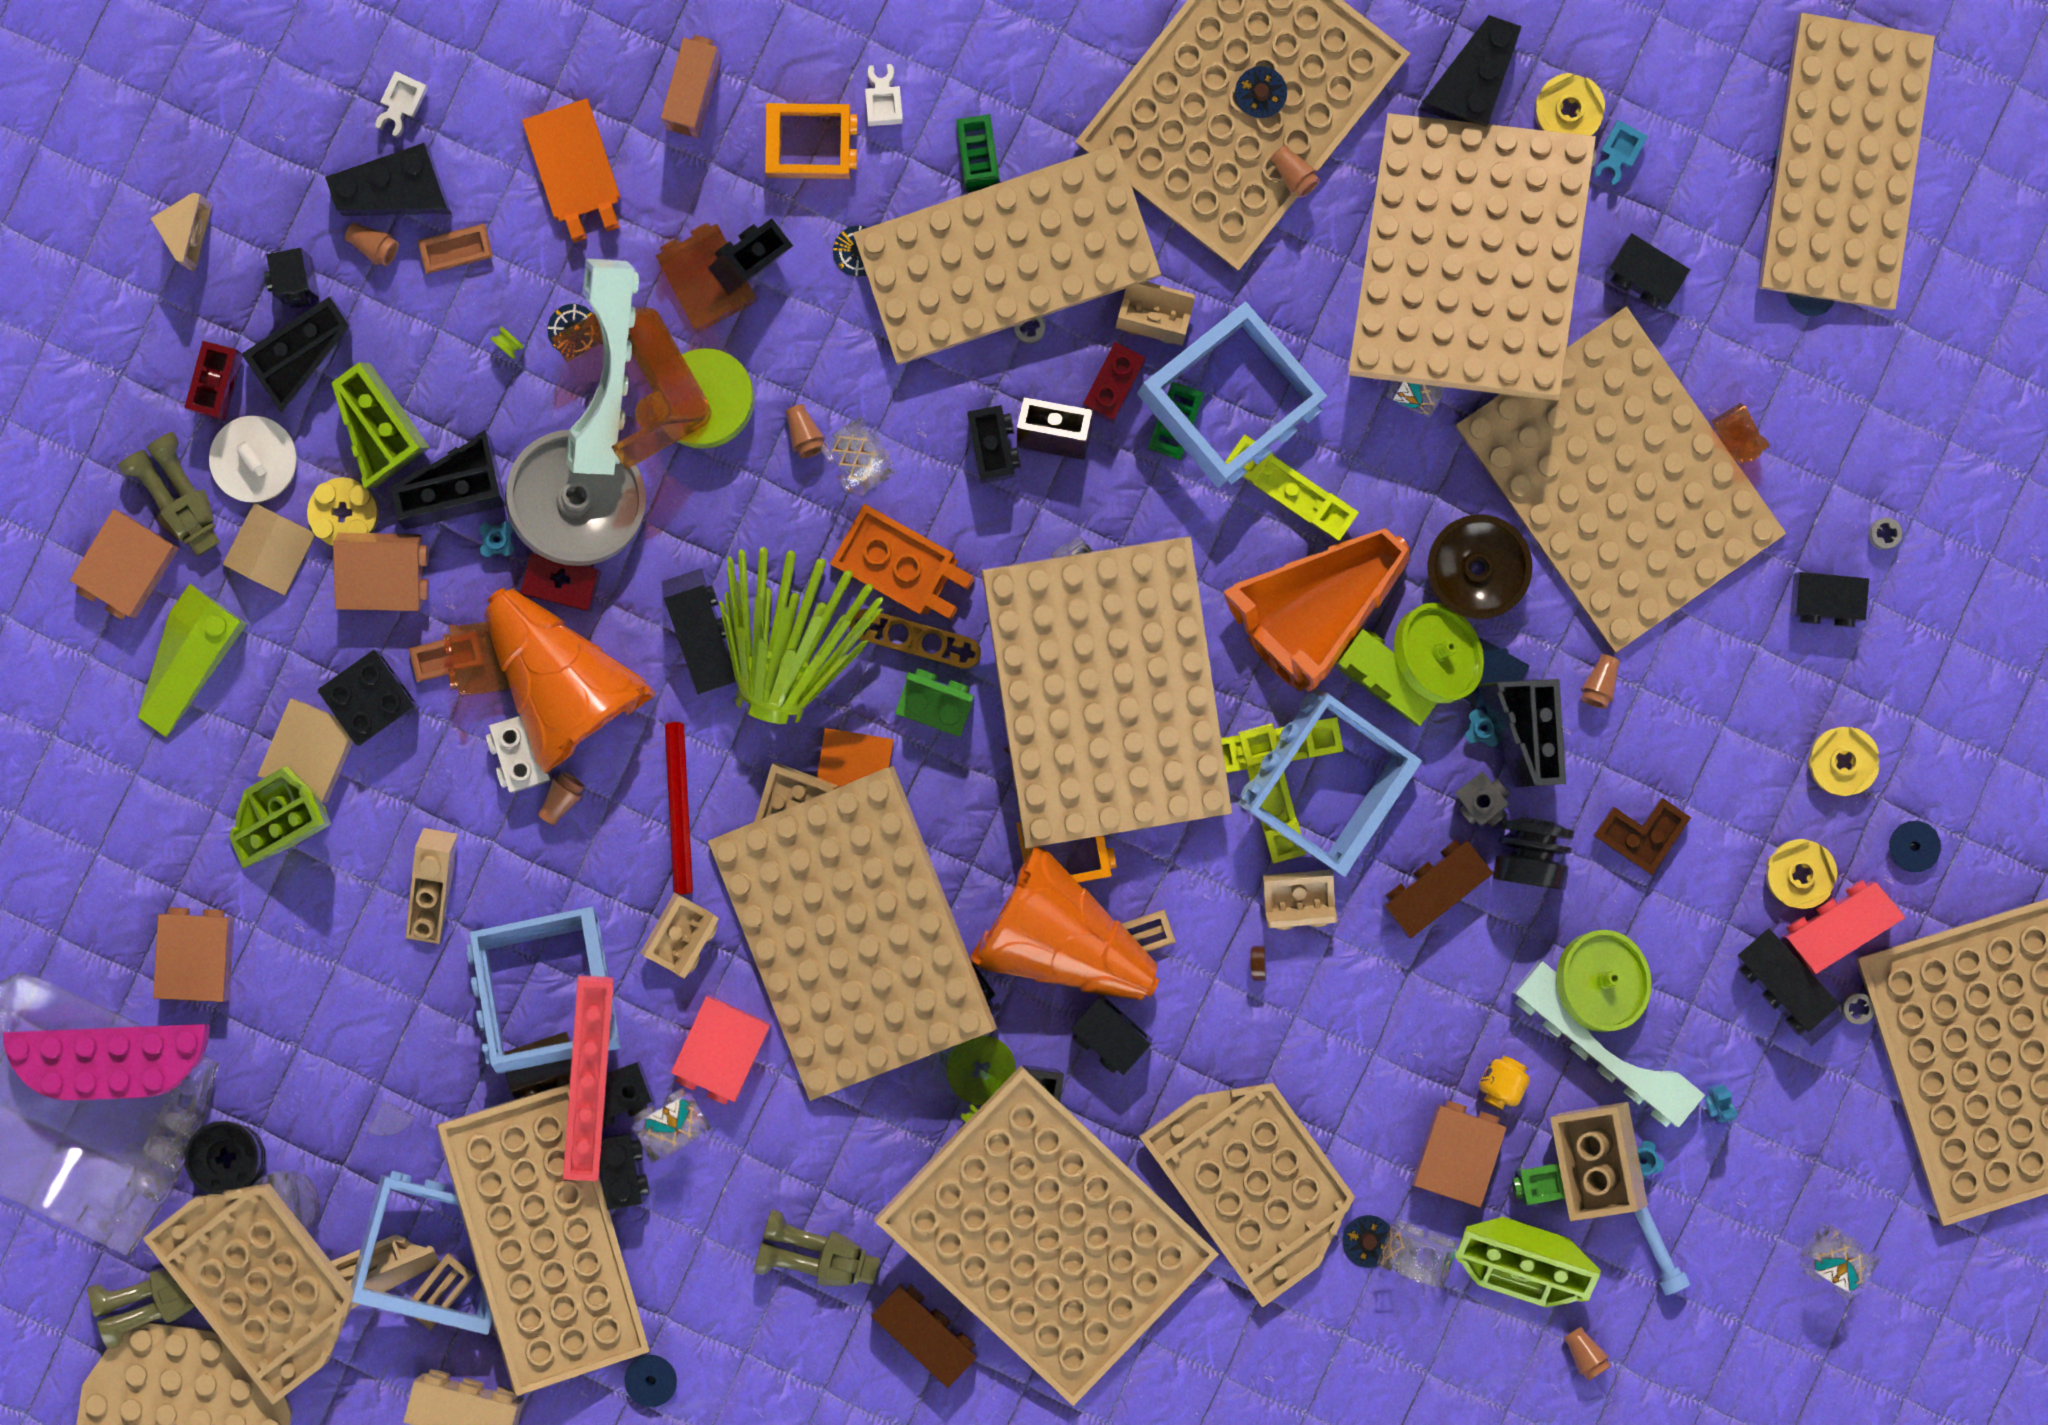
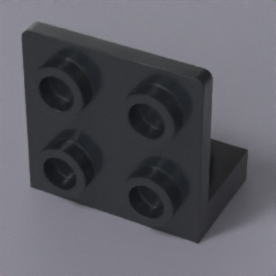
M375 649L318 689L320 696L357 746H361L401 716H409L420 708L381 652Z

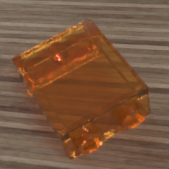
M705 223L691 231L692 237L681 243L678 239L672 240L660 247L662 253L656 255L696 334L758 302L748 282L731 295H728L708 269L717 260L714 253L727 243L718 224L710 226L709 223Z
M482 622L456 626V624L449 625L450 634H443L446 655L453 654L455 668L448 669L451 690L458 689L459 697L510 690L506 673L500 669L487 623Z

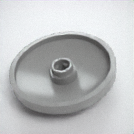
M569 430L552 432L529 444L512 465L505 489V505L509 521L523 543L547 560L570 566L600 563L622 551L634 538L639 529L646 505V491L642 475L633 459L622 447L621 461L619 464H615L614 475L573 473L566 464Z

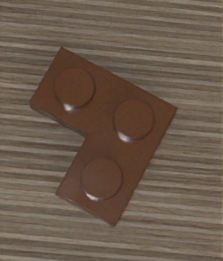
M1660 798L1642 825L1617 808L1612 807L1593 836L1649 875H1653L1691 817L1664 798Z

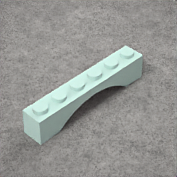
M586 259L582 293L591 305L600 325L603 340V367L600 382L591 403L581 418L569 429L566 464L573 473L614 475L615 464H619L621 461V444L617 442L618 432L623 430L625 424V413L621 409L622 396H626L628 392V377L624 375L625 362H630L632 355L631 341H628L629 328H633L635 323V308L631 307L632 293H637L639 286L638 273L635 272V269L628 261Z
M1538 960L1513 990L1512 993L1518 997L1515 1002L1518 1007L1530 1016L1536 1012L1546 1021L1542 1026L1556 1038L1563 1034L1573 1042L1569 1048L1583 1060L1590 1056L1599 1064L1596 1070L1611 1083L1618 1079L1627 1087L1623 1093L1638 1105L1643 1101L1654 1109L1650 1115L1666 1128L1670 1123L1679 1128L1704 1098L1705 1094L1678 1072L1639 1068L1622 1061L1607 1051L1591 1035L1587 1028L1578 1024L1565 1010L1557 990L1556 972L1543 961Z

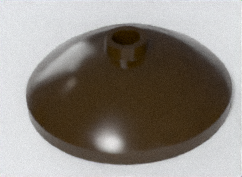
M1469 515L1452 522L1436 537L1428 555L1427 573L1434 594L1450 611L1470 619H1489L1506 613L1523 598L1532 578V556L1524 537L1510 523L1491 515ZM1474 562L1482 564L1483 573L1481 575H1475L1471 571V566Z

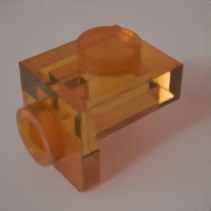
M1741 402L1711 420L1721 441L1732 457L1740 464L1757 459L1762 451L1770 446L1767 439L1759 434L1747 407Z

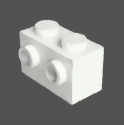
M521 716L489 725L491 733L486 735L491 754L497 753L501 767L496 768L502 788L508 787L510 793H515L553 780L551 772L549 771L544 774L540 765L536 763Z

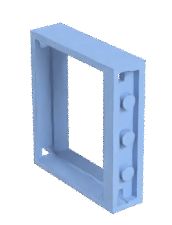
M1246 301L1145 381L1136 393L1217 488L1227 481L1232 485L1247 473L1244 469L1246 465L1251 461H1254L1256 465L1262 462L1273 452L1270 446L1277 440L1281 444L1289 440L1298 431L1295 426L1303 419L1307 424L1323 411L1320 405L1327 397L1324 391ZM1242 327L1305 401L1231 462L1226 464L1163 389Z
M1315 688L1312 693L1306 695L1302 700L1300 711L1293 722L1288 723L1280 734L1281 740L1275 749L1263 758L1260 765L1261 769L1254 780L1248 782L1243 788L1242 798L1238 805L1322 864L1345 877L1422 760L1334 697ZM1325 709L1331 711L1393 756L1328 853L1260 807Z
M593 906L469 932L471 944L467 945V957L470 965L475 964L477 976L471 978L472 989L475 998L480 997L482 1010L477 1011V1020L480 1031H486L487 1043L482 1044V1051L485 1055L486 1065L491 1064L497 1074L572 1059L573 1041L508 1055L504 1054L488 949L583 930L591 976L609 977L599 917ZM613 998L608 1051L621 1048Z
M392 1171L390 1177L381 1175L350 1286L353 1289L352 1302L488 1335L492 1317L484 1290L477 1315L364 1288L390 1189L459 1206L456 1194L445 1191L446 1184L428 1179L425 1180L424 1185L412 1183L411 1175Z

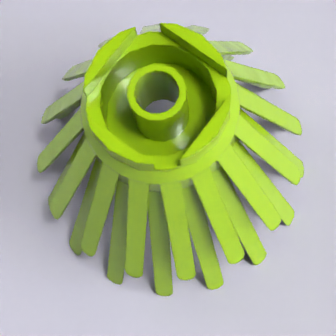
M762 547L759 550L753 646H751L747 561L745 551L740 549L738 553L739 581L735 579L733 559L728 556V567L726 569L729 593L725 592L726 608L724 603L719 600L738 686L734 700L739 708H741L743 700L749 703L748 714L754 718L776 724H787L789 715H795V723H797L802 718L804 708L863 651L862 649L869 640L860 642L849 655H845L883 610L877 609L882 603L883 597L877 598L823 665L872 591V584L865 585L847 613L839 618L808 665L853 573L851 570H846L842 574L828 604L826 605L824 602H821L817 605L799 644L826 562L822 558L816 561L794 623L800 597L797 593H792L788 601L796 559L795 552L792 550L788 551L785 557L768 647L772 591L770 588H766L768 551L765 547Z

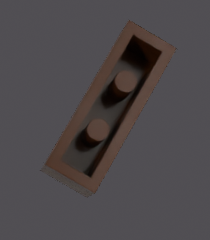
M1455 839L1440 851L1443 858L1434 865L1427 861L1412 873L1416 878L1406 887L1400 883L1385 895L1388 901L1383 904V907L1408 938H1413L1494 874L1468 840L1459 844Z
M900 1282L872 1312L871 1317L940 1382L949 1388L977 1358V1353L973 1350L977 1345L964 1332L961 1331L958 1335L948 1327V1324L951 1322L950 1319L938 1308L931 1311L922 1302L925 1296L914 1285L910 1283L905 1287Z

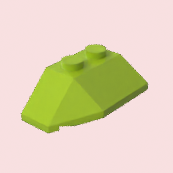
M286 766L244 790L236 813L235 827H232L229 838L242 868H246L297 845L332 824L318 793Z
M1499 1217L1467 1226L1455 1254V1258L1459 1263H1462L1467 1273L1478 1286L1542 1307L1564 1305L1577 1300L1579 1302L1589 1301L1601 1272L1570 1238L1506 1217Z

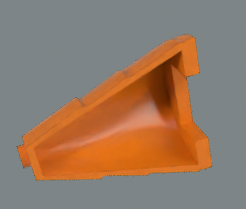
M1384 528L1329 546L1326 551L1287 563L1281 568L1235 583L1233 587L1224 591V596L1236 623L1240 625L1244 622L1245 632L1249 635L1247 640L1261 659L1291 687L1299 691L1305 688L1307 692H1311L1328 676L1349 643L1354 641L1373 610L1381 606L1408 564L1410 548L1401 536L1395 537L1389 530Z
M501 588L487 599L489 606L486 608L484 616L501 671L506 673L517 713L521 716L535 761L540 765L544 774L572 756L577 744L622 712H625L628 716L655 697L656 692L648 685L645 679L604 653L601 647L565 626L564 620L514 589L506 591L504 588Z
M1040 846L1031 849L1018 872L1016 885L991 929L984 931L969 957L972 965L980 967L985 971L1031 978L1036 982L1078 987L1081 992L1135 1000H1142L1145 995L1151 997L1160 980L1155 977L1157 963L1119 920L1114 921L1088 890L1082 888L1049 851L1043 850Z

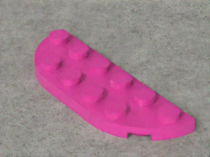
M195 1024L3 1032V1042L7 1058L15 1073L27 1086L44 1096L59 1100L147 1098L164 1094L182 1084V1081L193 1068L199 1065L208 1044L210 1025Z

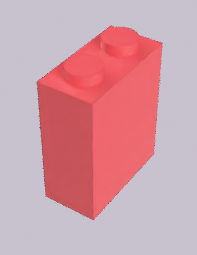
M706 996L671 1071L672 1074L678 1076L675 1082L692 1090H695L697 1085L709 1090L707 1097L725 1105L728 1100L737 1101L772 1024L714 997Z

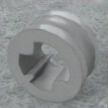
M1042 317L1032 320V323L1036 320L1040 327L1035 329V336L1027 337V332L1024 335L1021 333L1020 328L1024 327V323L1014 326L1017 338L1026 344H1034L1040 341L1045 333V321Z
M1882 518L1875 521L1868 530L1870 543L1881 550L1895 547L1902 538L1901 525L1892 518ZM1881 524H1886L1887 530H1893L1894 537L1888 538L1891 541L1890 543H1885L1884 538L1877 537V531L1882 530Z
M1850 994L1844 998L1841 1004L1843 1017L1852 1024L1867 1023L1874 1015L1870 998L1865 994ZM1858 999L1864 1001L1862 1006H1866L1867 1011L1865 1014H1859L1856 1019L1851 1016L1854 1012L1849 1011L1850 1003H1857Z

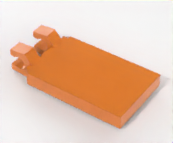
M588 98L523 119L522 122L553 216L559 222L566 220L573 242L576 243L587 239L580 215L599 209L604 228L607 232L620 228L613 204L618 203V199L621 196Z
M863 504L830 562V565L842 572L851 570L853 578L865 585L872 584L874 590L921 616L923 613L928 615L930 610H933L952 621L958 608L938 597L947 580L949 579L968 591L975 580L974 576L956 567L958 560L954 558L956 556L954 553L866 504Z
M825 728L817 778L841 787L890 767L894 739Z

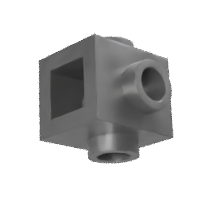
M1483 771L1455 792L1464 804L1459 810L1471 825L1478 822L1483 827L1488 823L1492 828L1508 815L1505 809L1510 805L1505 799L1510 796L1509 792L1498 779L1491 782ZM1482 796L1490 797V805L1486 808L1479 806V799Z

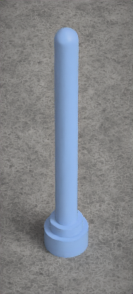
M1647 1206L1634 1212L1662 1273L1659 1276L1662 1281L1659 1284L1664 1295L1667 1296L1688 1287L1690 1282L1685 1271L1681 1272L1679 1266H1674Z

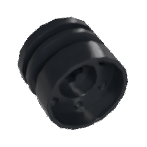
M1521 817L1513 820H1501L1500 829L1515 831V839L1499 837L1498 843L1513 848L1512 855L1496 856L1493 879L1566 890L1569 867L1554 862L1555 854L1571 853L1572 848L1556 845L1557 838L1572 840L1574 830L1566 829L1556 822Z
M213 1121L200 1127L189 1139L185 1149V1168L190 1180L201 1190L214 1195L224 1194L223 1192H227L226 1190L231 1191L254 1186L261 1179L266 1167V1149L261 1137L250 1127L237 1122ZM226 1149H228L229 1153L236 1154V1160L231 1161L230 1168L228 1164H222L220 1159L226 1155Z

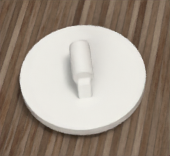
M244 416L232 420L217 433L210 448L209 465L215 482L226 494L243 502L258 503L278 496L287 488L296 471L297 452L291 436L277 422L262 416Z

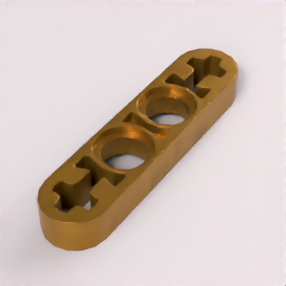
M868 609L858 610L849 624L850 631L855 626L856 620H860ZM880 613L872 622V624L881 626L880 619L888 620L883 629V640L875 639L879 632L874 630H867L865 635L862 634L859 637V640L862 641L869 640V643L962 669L974 667L981 657L979 644L969 637ZM901 624L908 629V638L904 643L894 644L889 640L888 632L893 625ZM936 634L941 638L942 647L937 653L930 654L922 648V640L926 635ZM947 638L955 639L952 646L957 648H963L965 643L970 644L971 651L975 652L974 659L968 658L966 663L960 662V655L950 652V659L942 658L947 649Z

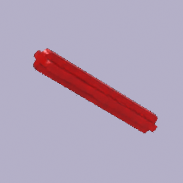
M669 722L665 724L673 889L675 893L684 895L693 892L685 732L682 722Z

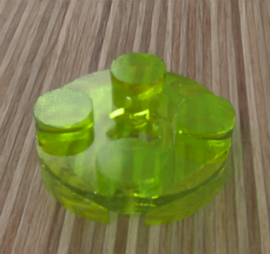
M982 1035L956 1045L950 1054L947 1064L948 1082L952 1090L964 1101L975 1105H983L1016 1071L1015 1058L1009 1047L1001 1040L987 1035ZM977 1060L981 1064L986 1061L990 1063L991 1067L988 1069L990 1076L987 1079H984L982 1076L975 1078L972 1075L975 1071L973 1063Z

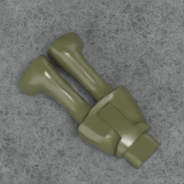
M169 432L150 443L147 449L168 476L180 496L178 499H173L145 450H140L118 463L117 467L124 476L137 477L145 485L160 510V514L156 519L177 540L182 541L185 546L189 544L198 557L218 545L220 540L213 531L216 526L212 523L214 522V517L208 497L204 489L196 491L187 478L176 455L179 445L178 438L174 432Z
M775 1209L770 1210L763 1239L792 1244L819 1252L820 1254L818 1259L779 1248L773 1244L761 1242L753 1273L765 1275L772 1268L781 1267L815 1276L817 1285L849 1286L851 1282L853 1285H857L858 1282L869 1285L874 1284L880 1258L866 1255L865 1249H861L858 1244L837 1232L831 1231L828 1236L813 1234L788 1224L782 1212Z
M166 1268L151 1270L150 1279L119 1290L108 1291L101 1284H95L87 1288L91 1309L96 1318L120 1307L153 1296L154 1303L97 1321L100 1335L109 1350L119 1346L123 1334L135 1327L163 1318L167 1323H171L196 1307Z

